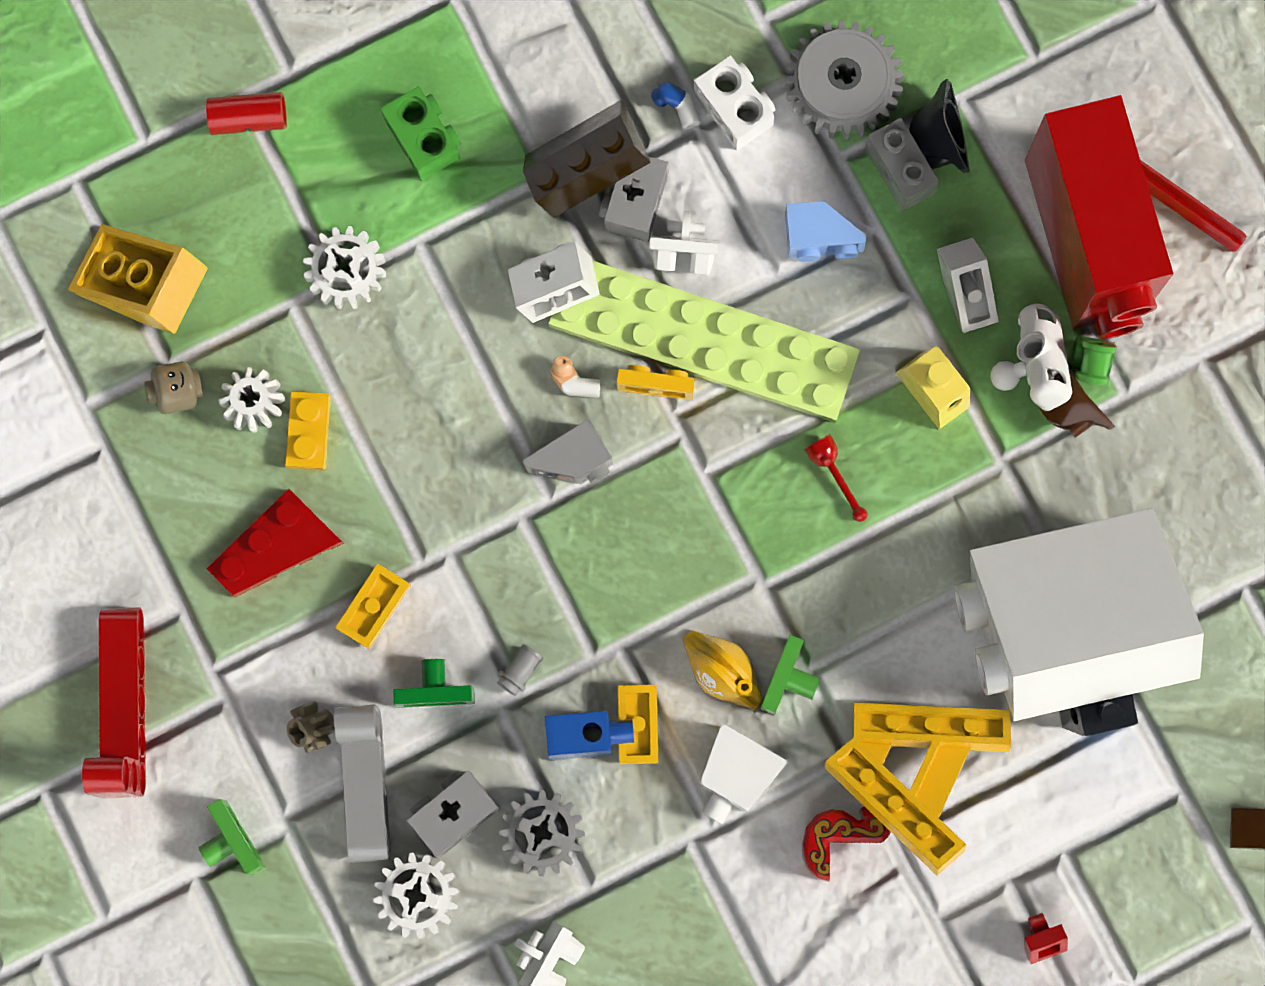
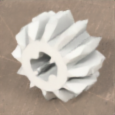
M247 367L245 378H241L237 372H232V379L236 383L233 386L223 383L221 388L229 395L223 396L218 400L220 406L227 408L223 413V417L227 421L235 419L234 427L238 430H242L248 423L249 430L252 433H256L258 431V422L260 421L267 428H270L272 422L268 416L272 414L280 417L282 411L274 404L285 401V396L282 393L276 392L281 386L278 380H269V373L264 369L255 376L252 367ZM255 393L259 401L254 400L253 402L256 405L248 407L244 400L245 398L250 400L248 395Z

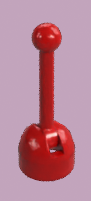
M831 434L804 449L809 459L815 465L828 467L853 509V519L857 522L865 521L868 516L867 510L859 506L834 464L838 456V448Z

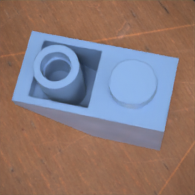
M825 201L786 204L785 221L789 258L797 257L800 262H811L819 260L820 255L835 254L837 259H849L857 257L859 252H864L866 235Z

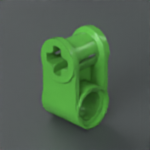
M1077 335L1070 361V369L1073 370L1075 378L1092 384L1108 385L1110 381L1109 374L1117 349L1115 342Z

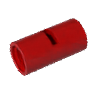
M283 92L212 97L206 100L207 123L211 135L245 133L246 129H251L252 132L287 128V113Z

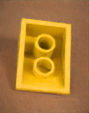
M101 224L68 290L147 326L175 334L208 267L183 247Z

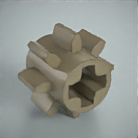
M314 701L290 711L294 719L287 723L286 729L290 741L295 746H304L305 752L308 753L331 744L328 735L334 732L335 727L334 717L328 709L324 707L318 708L317 702Z

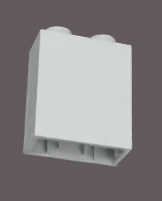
M1153 508L970 550L971 582L954 586L958 615L965 632L983 628L988 646L975 649V660L980 682L986 695L999 692L1005 693L1014 721L1200 678L1204 633Z

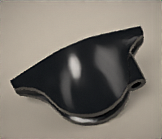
M945 79L940 83L933 98L913 116L909 131L932 170L953 164L961 172L969 173L967 147L952 83Z

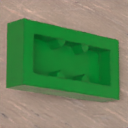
M445 659L421 660L422 688L393 689L394 705L397 708L475 704V692L472 685L446 686Z

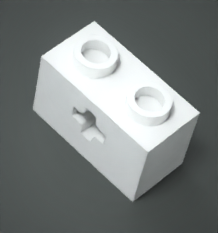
M576 241L561 244L550 252L538 257L525 259L521 264L508 269L515 307L532 323L600 295L592 257Z

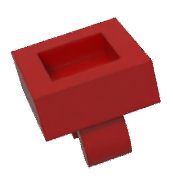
M1043 913L1028 918V928L1031 935L1024 938V949L1030 964L1068 951V937L1062 924L1049 928Z

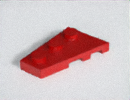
M288 489L206 569L232 596L237 597L276 578L278 574L297 565H302L312 560L313 557L344 543Z

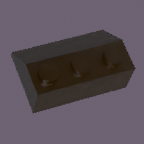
M620 100L526 154L523 174L535 202L555 218L651 162L624 102Z

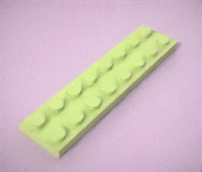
M593 260L600 295L551 315L549 321L550 328L675 370L685 371L690 375L836 423L860 353V349Z

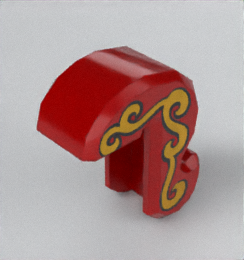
M865 806L859 810L861 820H857L843 810L830 809L819 813L811 820L804 831L802 857L805 866L816 879L830 882V843H882L888 838L891 831Z

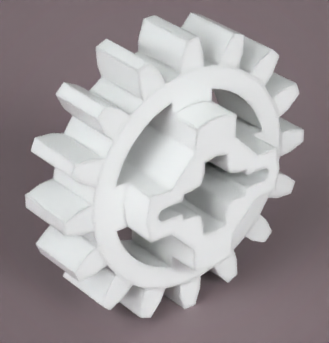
M348 226L345 234H340L337 227H333V237L327 238L324 234L320 233L321 245L319 247L313 244L308 246L314 256L313 258L303 259L305 266L312 269L304 273V278L307 282H314L310 286L313 295L323 292L321 295L323 304L327 305L334 299L337 309L341 310L344 301H349L352 308L355 309L357 308L358 298L362 297L368 303L371 301L368 293L371 289L380 292L381 286L376 279L385 278L386 272L378 266L384 264L386 260L383 254H375L380 249L376 240L367 244L369 239L367 232L362 231L356 237L352 226ZM343 245L354 246L352 249L339 248V246ZM327 255V256H328L327 267H325L324 269L321 270V271H322V274H321V272H320L321 264H322V261H323L324 257ZM336 258H339L342 263H345L347 266H350V271L354 278H351L348 273L345 274L343 270H340ZM367 262H369V272L363 281L362 272L368 266ZM339 286L351 288V290L346 291L335 289Z
M409 853L408 863L406 864L400 858H395L394 864L396 869L394 871L387 868L382 869L383 874L387 877L386 882H375V887L383 890L382 896L373 899L374 903L384 905V909L378 914L379 919L390 917L391 922L387 929L393 931L398 926H401L402 937L408 938L411 931L415 930L418 939H424L426 928H429L433 934L440 933L437 923L442 921L450 924L452 920L446 914L448 909L458 910L459 907L456 903L451 902V896L459 894L460 889L450 888L449 882L456 877L455 874L449 873L444 875L442 873L446 864L443 861L432 866V855L425 854L422 862H418L416 854ZM416 869L411 880L404 884L395 882L403 873ZM431 874L438 879L443 896L435 894L430 885ZM419 884L421 885V893L426 894L425 902H418L416 907H413V899L407 897V893L409 890H416ZM391 896L398 898L404 908L402 918L394 910ZM430 907L438 909L432 918L417 923L423 911Z

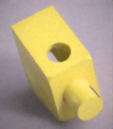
M937 345L925 350L896 371L897 376L939 430L970 408V388Z

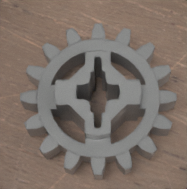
M540 790L537 800H533L529 793H525L524 799L526 803L521 806L515 801L511 803L516 811L513 816L503 814L502 818L509 823V829L499 830V835L508 837L509 842L502 846V850H513L515 854L510 862L514 865L521 860L524 861L523 872L527 874L533 866L537 867L539 876H544L546 867L551 866L555 874L560 873L559 862L563 860L565 863L572 865L573 861L569 853L571 850L575 852H581L582 850L575 843V839L585 836V832L576 829L575 824H578L583 819L581 815L571 817L569 813L573 809L574 804L569 802L561 806V794L556 793L552 800H547L545 790ZM545 807L541 816L531 820L522 817L531 809ZM559 813L566 820L568 836L559 833L556 820ZM550 816L548 831L553 834L550 840L543 839L534 851L537 845L535 843L537 836L532 833V829L535 826L541 828ZM516 830L524 833L528 841L526 853L518 845ZM554 846L562 849L553 858L539 860L544 850Z

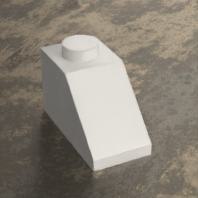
M970 238L937 249L943 282L962 333L999 322L988 261L975 240Z

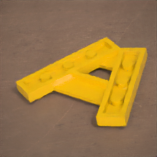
M854 703L853 738L825 761V769L937 876L963 854L967 846L939 817L970 750L1010 751V710ZM892 746L929 748L910 790L883 766Z

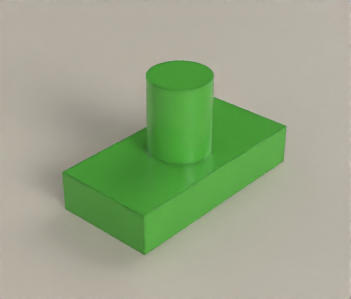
M789 635L760 708L761 711L774 716L785 689L808 699H813L821 678L794 668L804 642L803 639Z
M219 799L207 806L222 833L198 847L206 863L212 867L234 853L246 875H254L266 868L228 801Z

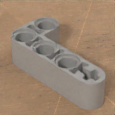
M375 704L335 708L334 727L337 743L341 745L349 862L361 863L390 860V834L380 708Z

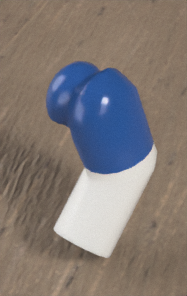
M671 82L660 83L658 88L653 89L651 92L653 103L660 107H665L668 104L675 108L684 130L694 128L700 124L692 97L687 91Z

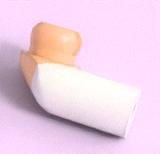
M559 356L553 360L550 369L552 379L565 395L590 398L600 397L601 379L581 378L572 366L573 362L569 357Z

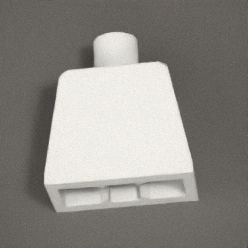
M722 724L700 781V786L713 793L702 813L714 821L723 824L733 805L748 812L782 771L787 760Z

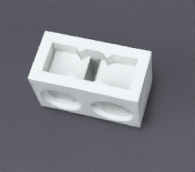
M730 55L694 80V93L734 148L738 150L773 126V112L776 109L769 96L765 92L759 94L752 85L754 79L749 69L742 62L737 64ZM726 80L732 82L736 88L731 92H722L716 85ZM743 110H752L758 117L754 121L745 122L738 117V114Z

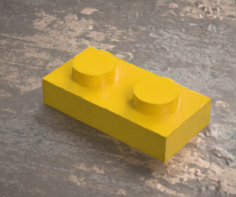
M628 365L627 369L618 370L617 390L620 392L693 401L695 378L688 377V373L685 371L670 369L666 370L665 374L651 373L649 367L642 365Z
M291 392L285 463L287 469L325 471L331 403L329 393Z
M377 563L335 628L370 650L411 587V584Z
M618 685V720L632 719L634 743L619 744V764H658L657 685Z

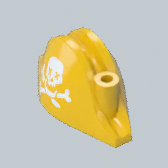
M693 630L682 639L694 678L704 692L714 698L755 710L763 702L751 660L739 645L726 639Z

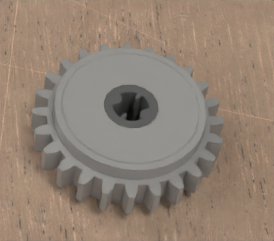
M839 20L838 28L832 30L827 22L824 23L823 33L821 34L814 28L810 30L811 41L802 37L799 39L798 46L801 51L792 49L790 59L795 63H786L785 73L792 76L785 77L784 87L793 89L787 92L786 99L787 102L797 101L793 106V113L796 115L804 112L805 115L802 121L804 126L812 121L816 123L815 133L818 134L823 128L829 129V138L833 139L836 131H842L844 140H848L850 131L855 130L859 137H863L867 125L871 130L876 131L878 128L877 119L879 118L887 122L890 116L887 109L896 110L898 101L894 97H901L903 87L897 84L903 82L904 73L895 70L900 68L902 61L901 58L891 59L895 47L890 45L884 48V34L879 35L876 39L872 37L873 27L869 26L862 32L859 31V22L855 21L852 28L847 29L845 28L844 21ZM843 75L845 80H850V84H844L842 79L837 80L838 76Z

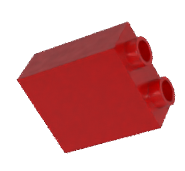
M1119 95L1046 113L1024 161L1072 329L1095 324L1099 339H1111L1135 332L1144 326L1141 316L1157 309L1155 299L1174 273L1122 96Z

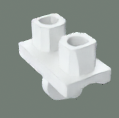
M684 211L683 222L668 220L667 232L682 233L681 237L652 234L650 249H654V267L656 270L675 271L677 251L691 253L690 272L710 274L714 255H718L719 240L690 238V234L705 235L706 224L692 223V211Z
M555 921L551 923L545 935L535 930L528 943L517 938L514 946L521 949L523 953L516 965L526 970L519 984L521 986H565L566 978L552 971L559 957L575 965L579 961L585 947L571 936L573 932Z

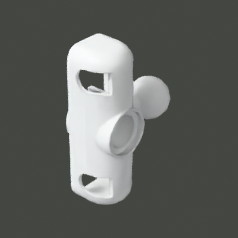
M1031 304L1023 308L1018 316V324L1021 326V340L1017 346L1016 354L1022 362L1013 364L1009 361H1002L997 363L991 370L990 379L993 386L997 389L1007 391L1017 386L1020 378L1027 376V382L1031 387L1030 398L1044 411H1050L1067 402L1072 395L1067 354L1065 352L1059 315L1044 304ZM1052 316L1054 323L1045 319ZM1060 373L1063 377L1064 383L1058 380L1049 379H1053L1055 375Z

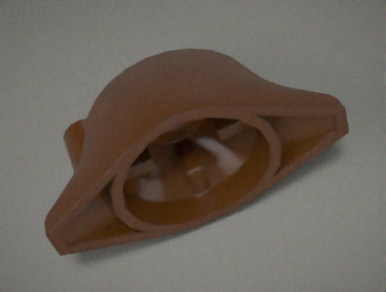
M1069 366L1068 370L1072 387L1070 399L1050 411H1044L1039 407L1042 414L1052 425L1060 429L1070 430L1075 438L1091 426H1100L1108 430L1116 427L1084 392ZM1060 373L1055 375L1053 379H1049L1058 380L1064 383L1063 377Z

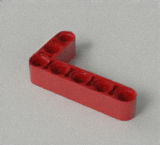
M141 607L101 609L99 613L100 757L85 758L83 761L82 784L87 795L100 798L143 797L145 794L144 616Z

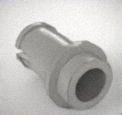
M523 644L505 672H499L500 679L497 684L514 696L519 691L524 692L525 687L523 685L537 665L543 660L542 656Z

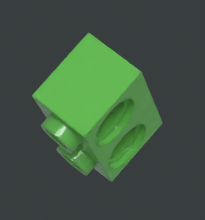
M418 86L380 108L386 124L421 181L460 159L457 146L461 144L460 139L450 124L444 127L438 115L442 114V111L432 94L425 97ZM418 110L424 113L417 122L411 123L405 120L406 115L411 111ZM431 141H438L443 144L436 153H426L423 149Z

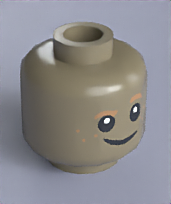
M184 361L154 367L151 372V380L144 382L148 404L156 403L158 410L162 414L194 409L197 399L203 398L202 385L197 368L191 369L190 365Z

